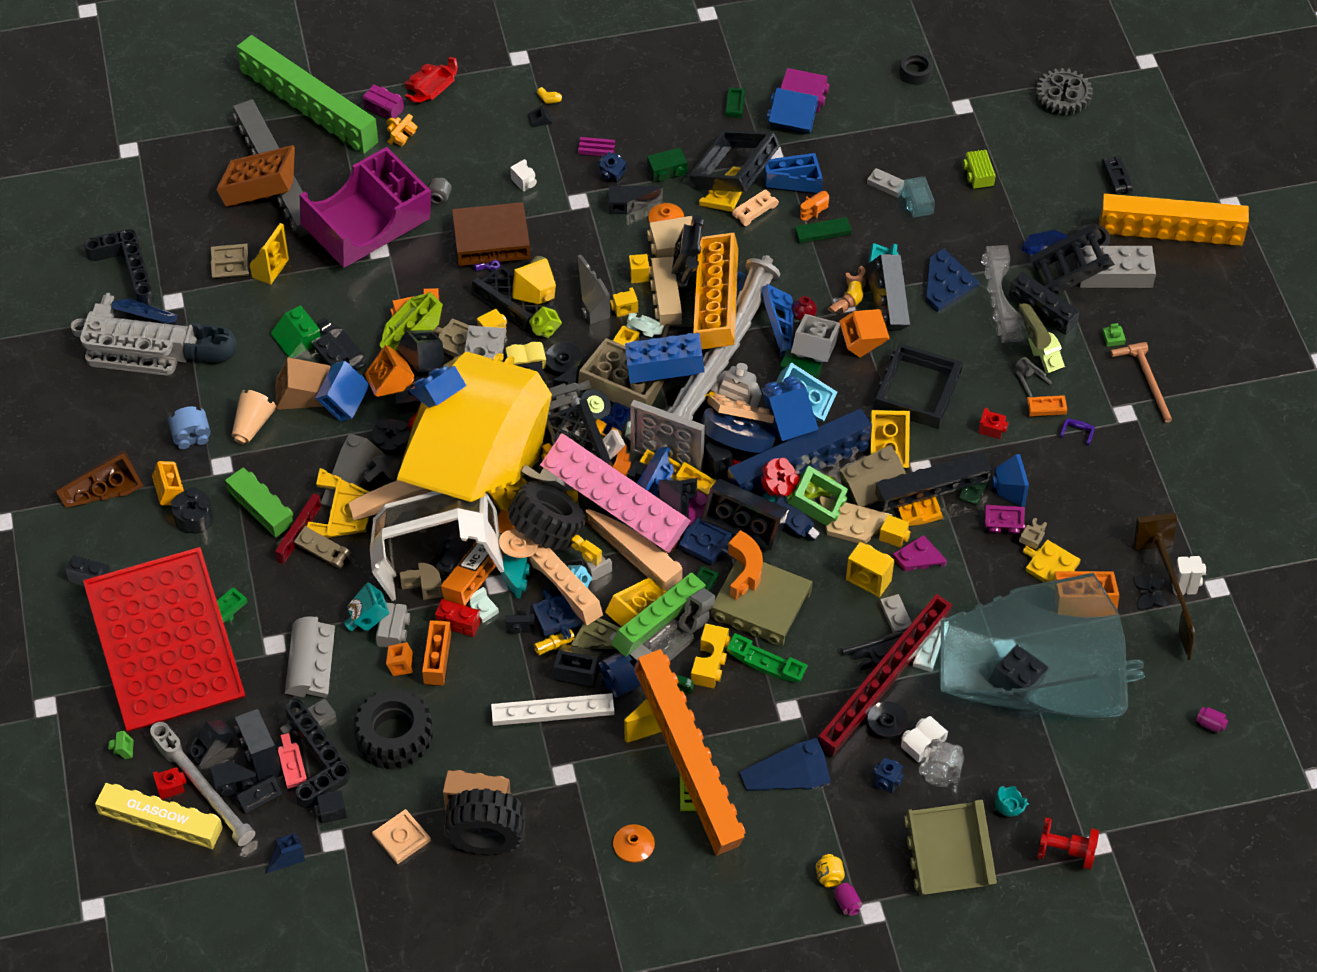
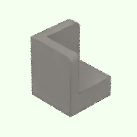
M582 556V566L587 569V572L592 577L591 581L612 572V561L610 558L605 560L602 556V562L596 566L591 562H587Z

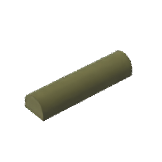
M1019 304V322L1037 349L1048 347L1051 343V336L1029 304Z

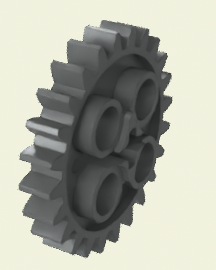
M1061 68L1060 72L1054 69V73L1048 71V75L1043 74V77L1039 78L1036 88V95H1038V100H1041V105L1046 104V109L1051 107L1052 112L1058 110V114L1064 111L1066 115L1068 111L1075 114V110L1081 112V108L1086 109L1093 95V88L1091 87V82H1088V78H1083V74L1077 75V71L1071 73L1070 69L1066 72L1063 68ZM1065 81H1067L1068 85L1065 93V99L1064 101H1061Z

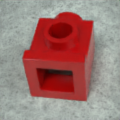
M985 408L978 433L1000 439L1002 432L1006 433L1009 422H1006L1005 415L990 412L988 408Z
M178 767L157 773V771L153 772L161 800L185 792L183 784H186V779L183 772L179 773Z

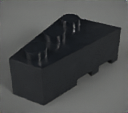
M256 709L236 716L237 725L234 726L235 733L239 738L242 749H246V758L248 762L252 763L258 781L270 775H273L275 778L283 776L275 745L259 710Z

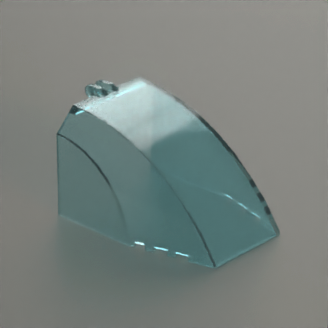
M1094 573L1016 588L1010 591V595L1003 598L1001 595L993 598L994 601L983 606L981 603L976 605V609L965 613L962 611L941 620V691L966 700L1007 709L1085 718L1122 716L1128 709L1127 682L1144 678V672L1137 670L1143 668L1144 662L1142 660L1126 661L1125 636L1119 613ZM1016 644L1049 667L1040 685L1019 689L1012 688V691H1004L1003 688H997L989 682L995 666Z

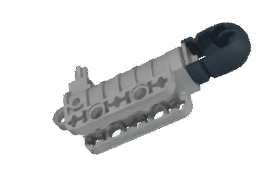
M110 293L103 295L101 304L95 303L93 311L89 312L86 319H76L71 323L73 335L80 337L82 346L87 348L85 359L87 364L92 367L170 375L175 371L177 362H186L187 359L195 360L196 358L200 361L224 362L230 359L236 350V338L232 331L225 327L207 324L201 326L198 323H191L188 327L113 318L114 313L111 306L114 296H111ZM79 325L84 326L82 330H76L75 328ZM197 339L202 340L201 344H196ZM110 357L117 358L114 362L107 361ZM147 361L153 362L151 366L143 365Z

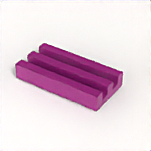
M580 137L578 154L606 156L609 151L614 154L615 140Z

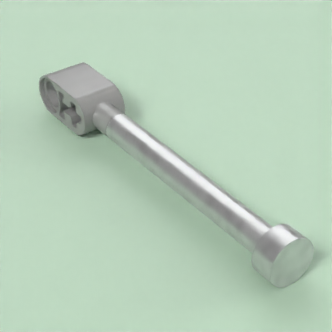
M157 722L152 725L150 733L157 749L168 761L176 762L233 831L232 838L239 846L248 844L255 836V831L251 826L243 824L184 754L179 738L164 722Z

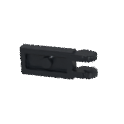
M899 638L855 652V660L870 657L859 663L860 670L876 667Z

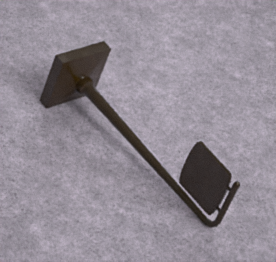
M1175 513L1137 517L1134 548L1135 550L1158 548L1183 609L1180 616L1178 634L1185 653L1188 655L1187 659L1190 661L1194 646L1195 629L1165 548L1173 546L1177 516Z

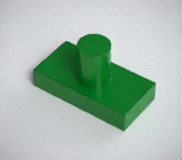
M234 587L217 600L223 623L231 622L234 619V614L248 603L247 598Z

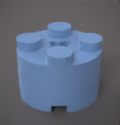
M193 406L184 407L175 411V415L172 418L171 415L168 418L173 442L180 449H187L190 445L197 443L203 445L209 441L208 437L211 431L206 413L202 408L200 411L196 410V407Z

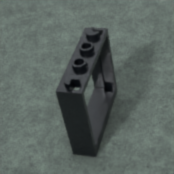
M723 130L689 174V178L694 188L699 190L746 192L780 147L774 132ZM731 147L756 148L735 176L711 175Z
M899 343L896 351H892L890 360H892L891 364L887 363L885 378L881 377L879 382L880 390L875 392L873 399L875 410L910 411V421L939 429L960 378L963 362ZM901 360L950 375L935 413L886 399Z

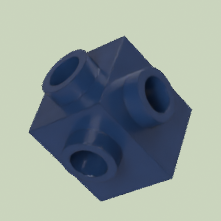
M610 151L606 156L603 155L598 163L601 175L607 179L611 178L616 182L619 181L627 169V162L619 154H613Z
M884 757L881 764L877 763L873 770L875 775L874 785L892 794L896 786H900L904 778L902 774L903 766L895 760H889Z

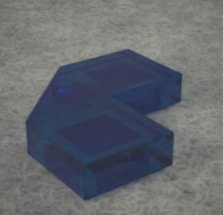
M1056 230L1030 234L1022 246V251L1034 255L1043 250L1045 246L1049 247L1067 238L1068 235Z

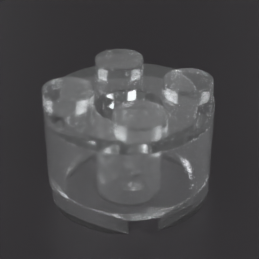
M939 739L931 740V743L925 747L919 766L920 775L923 774L926 777L925 781L938 787H948L950 783L955 785L959 781L964 763L962 747L942 742Z

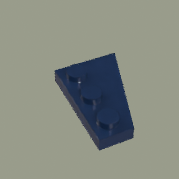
M130 298L112 301L111 306L113 309L136 314L146 319L158 320V323L163 324L176 322L178 316L177 314Z

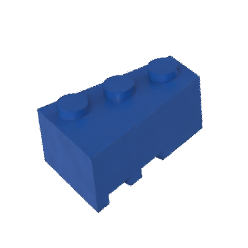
M815 153L770 159L763 168V178L766 187L813 193L822 191L823 178Z

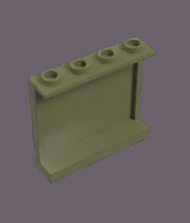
M737 560L715 599L714 606L711 609V618H714L717 622L729 624L737 630L749 632L755 637L764 638L772 644L784 646L787 632L805 598H809L812 592L813 581L763 562L762 577L757 589L753 591L749 588L745 595H741L735 600L730 597V585L745 569L742 563Z
M983 800L913 811L911 809L906 812V816H903L905 828L909 830L907 845L908 849H912L913 857L910 858L911 869L915 870L916 873L914 888L915 891L919 892V896L997 884Z

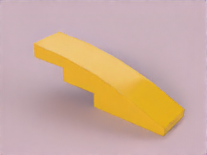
M647 449L640 462L648 465L655 453ZM668 457L669 463L673 464L674 469L671 478H697V492L700 491L708 496L710 488L716 480L686 462L681 465Z

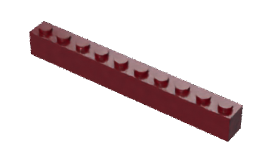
M938 594L932 598L819 735L818 742L824 752L831 757L836 754L867 716L871 708L881 699L949 616L952 604Z

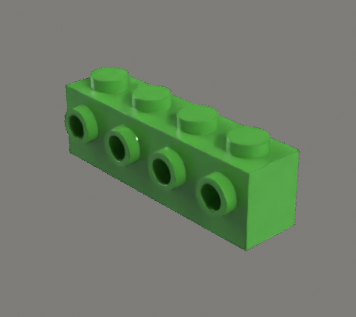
M243 467L225 480L227 491L275 538L293 525V512L287 506L284 507L280 499L276 495H272L265 484H260L252 472H248Z

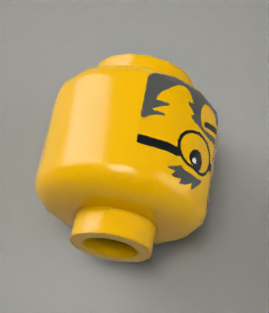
M827 854L822 856L816 863L818 881L825 887H836L844 879V868L840 858Z

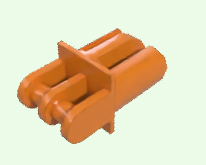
M821 191L811 198L806 196L805 202L801 204L800 219L807 221L813 216L817 219L818 213L828 208V193Z

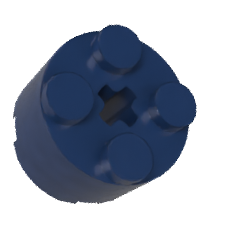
M620 652L597 663L599 671L604 676L602 683L605 689H611L615 698L640 686L634 671L635 666H632L629 662L632 658L630 655L625 657Z

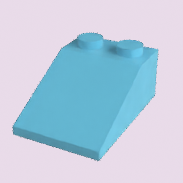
M790 363L780 372L776 383L783 382V379L789 376L798 377L806 386L815 419L824 422L837 392L798 366Z

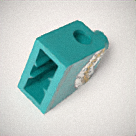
M368 582L348 604L351 617L344 624L351 631L357 626L367 631L388 616L390 612L383 593Z

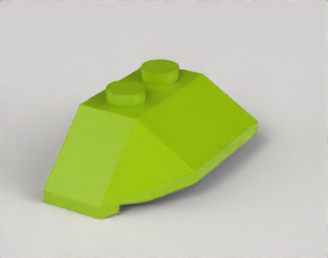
M431 292L411 297L386 323L380 347L383 349L387 345L399 352L396 347L406 331H433L439 325L443 304Z

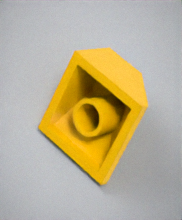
M546 258L515 269L512 297L514 299L536 304L554 299L556 284Z

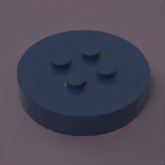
M714 408L706 409L701 424L705 425L704 433L720 443L744 451L755 453L767 451L773 448L777 437L776 430L764 421L719 413Z

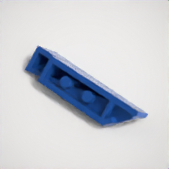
M668 447L658 448L636 483L657 498H659V480L671 478L674 472L673 464L669 463L668 452L670 448ZM617 517L614 518V520L619 521V522L625 524L626 526H628L626 523H624L623 521H621V520L618 519Z

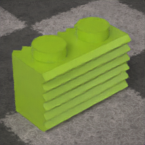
M987 150L967 152L963 160V168L968 172L967 179L969 183H972L973 189L994 186L995 173Z

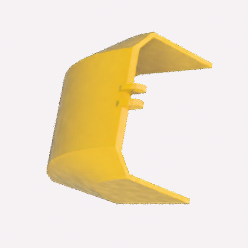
M466 351L446 363L447 367L455 366L467 386L437 406L428 408L421 402L397 480L469 502L484 497L486 491L494 493L496 487L504 489L507 483L509 485L515 484L525 475L522 472L524 466L527 465L532 468L539 462L552 394L539 373L513 365L515 359L512 356L508 357L505 362H502L504 355L502 353L496 354L491 359Z

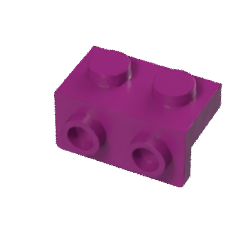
M986 505L985 529H989L991 533L1009 530L1008 533L1020 534V531L1025 529V507Z

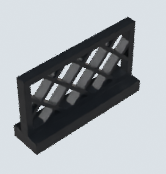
M502 265L482 279L477 277L472 281V295L492 309H497L500 314H503L505 318L524 331L530 328L529 320L542 306L550 309L555 306V301L552 299L546 301V305H537L536 303L535 305H524V301L514 299L511 296L513 287H510V283L514 281V273ZM503 273L507 278L497 277V275ZM487 282L495 283V286H489V285L486 284V283H487ZM497 283H507L508 287L497 286ZM499 292H508V295H502ZM513 301H522V305H517ZM526 310H535V313L531 315Z
M586 398L579 400L580 404L548 415L546 423L554 444L560 433L569 436L570 439L580 440L579 445L582 447L584 443L592 445L590 452L592 454L595 452L598 458L613 467ZM579 411L580 416L577 421L569 419L571 413ZM557 418L563 420L559 428L552 426L550 421ZM566 422L575 425L571 433L562 430ZM578 426L586 429L583 437L575 435Z

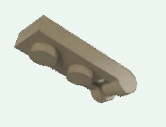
M304 526L294 541L297 546L339 569L343 566L344 559L348 558L351 554V551L336 544ZM335 552L339 553L336 558L332 557Z

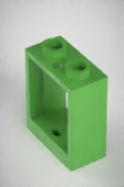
M808 466L800 474L799 483L796 485L787 503L828 526L832 521L835 522L840 515L838 510L847 500L845 495L848 489ZM809 482L836 497L830 511L804 496Z

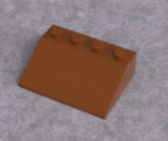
M294 145L231 160L217 187V191L225 206H236L242 202H253L259 198H269L275 194L287 193L293 183Z

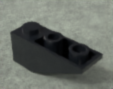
M609 186V214H629L663 200V186Z

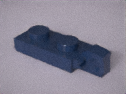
M780 497L776 504L789 509L784 524L798 536L800 535L804 538L807 535L814 541L820 533L813 528L814 523L799 509L788 504L786 498Z

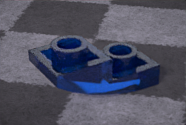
M615 402L609 415L603 419V422L607 425L602 433L607 435L612 427L622 431L631 416V408Z

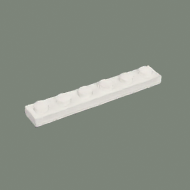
M612 693L491 704L493 726L614 715Z

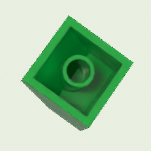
M301 305L286 312L271 332V336L288 358H293L313 348L312 341L321 337L320 329Z

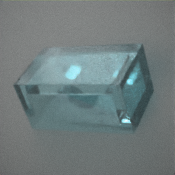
M925 176L904 180V187L901 188L903 198L907 200V210L911 211L913 218L934 214L935 201Z

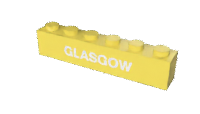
M106 783L95 803L98 814L210 849L214 848L223 829L220 818L214 814H204L195 808L188 809L182 807L176 802L162 801L157 796H146L137 790L130 791L124 789L118 784L111 785Z

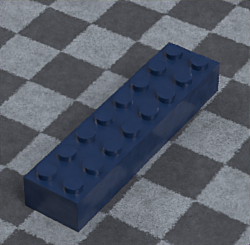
M858 409L818 427L819 430L800 435L729 467L727 482L761 497L766 492L761 481V477H763L762 468L765 463L776 458H786L794 470L799 471V474L808 466L817 471L827 466L830 467L836 462L848 459L852 455L863 452L870 447L872 423L863 411Z

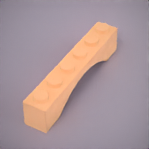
M538 544L537 551L528 557V563L534 569L545 574L554 583L571 605L576 615L586 625L603 616L600 602L550 548H544Z

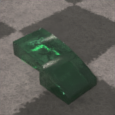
M988 482L963 488L959 498L978 505Z

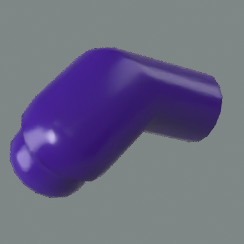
M494 260L491 263L473 264V267L476 271L482 269L493 271L500 267V262Z

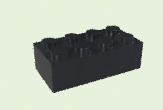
M718 479L710 488L701 520L734 535H737L741 530L749 535L759 546L771 551L780 539L789 509L722 479Z

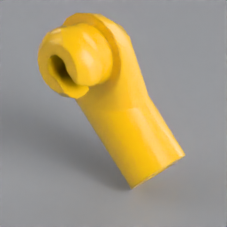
M543 87L537 90V94L546 104L559 103L562 100L560 93L546 92Z

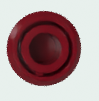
M802 296L793 303L792 312L795 318L802 320L805 314L816 316L817 307L815 302L808 296Z

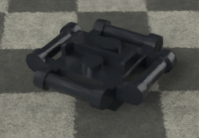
M699 215L692 217L690 225L684 224L675 243L671 274H676L677 284L680 288L688 286L692 272L694 273L699 265V261L695 260L696 255L701 253V232L704 228V220Z

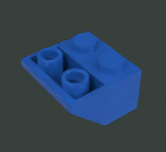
M445 365L440 369L436 368L429 372L428 377L414 382L415 386L409 391L430 408L439 405L467 385L455 366L447 367Z

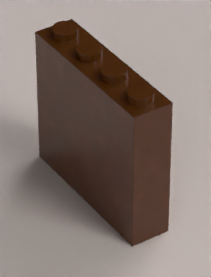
M523 202L452 209L459 266L491 263L494 260L502 262L531 259Z

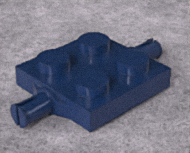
M698 517L692 525L684 530V537L679 543V549L711 565L722 553L733 558L728 554L729 547H727L728 542L732 538V533L701 520V517Z
M545 589L543 591L545 599L539 603L532 604L533 612L544 636L561 632L564 639L567 640V637L570 639L571 633L569 629L582 625V620L576 615L563 595L553 596L550 589H547V591Z

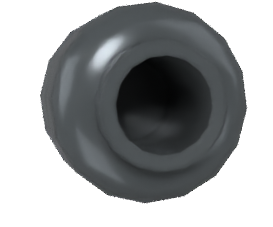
M433 178L430 181L428 188L431 190V202L441 204L448 200L452 187L445 178Z

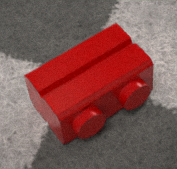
M442 599L435 618L436 621L450 622L452 631L474 637L480 624V610Z

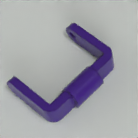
M1066 419L1060 437L1064 436L1067 425H1071L1082 430L1091 431L1087 441V445H1090L1095 427L1082 421Z

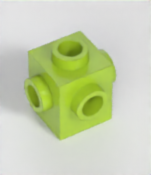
M543 306L529 320L532 331L537 336L549 338L562 324L555 310Z

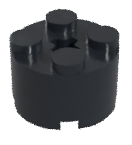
M191 487L179 493L172 500L171 505L175 524L180 531L187 534L188 532L198 534L211 526L213 511L207 494L195 487Z

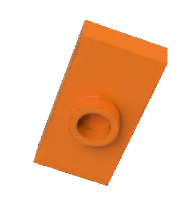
M1065 396L1027 397L1029 416L1067 414Z

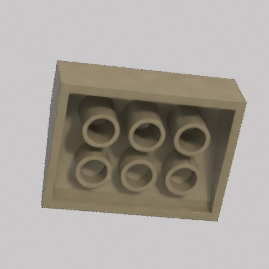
M605 338L580 369L578 384L588 380L591 388L585 389L586 391L589 389L602 391L610 401L631 409L633 400L651 406L665 379L630 383L625 346Z

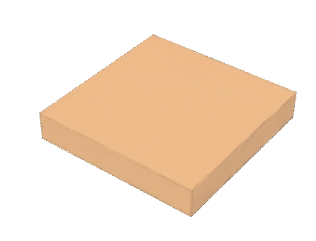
M406 809L372 832L373 837L397 864L431 841L430 836Z

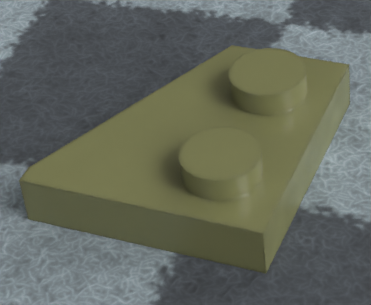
M601 618L596 619L589 625L584 623L571 646L587 649H616L611 644L610 636L614 632L617 633L620 627Z

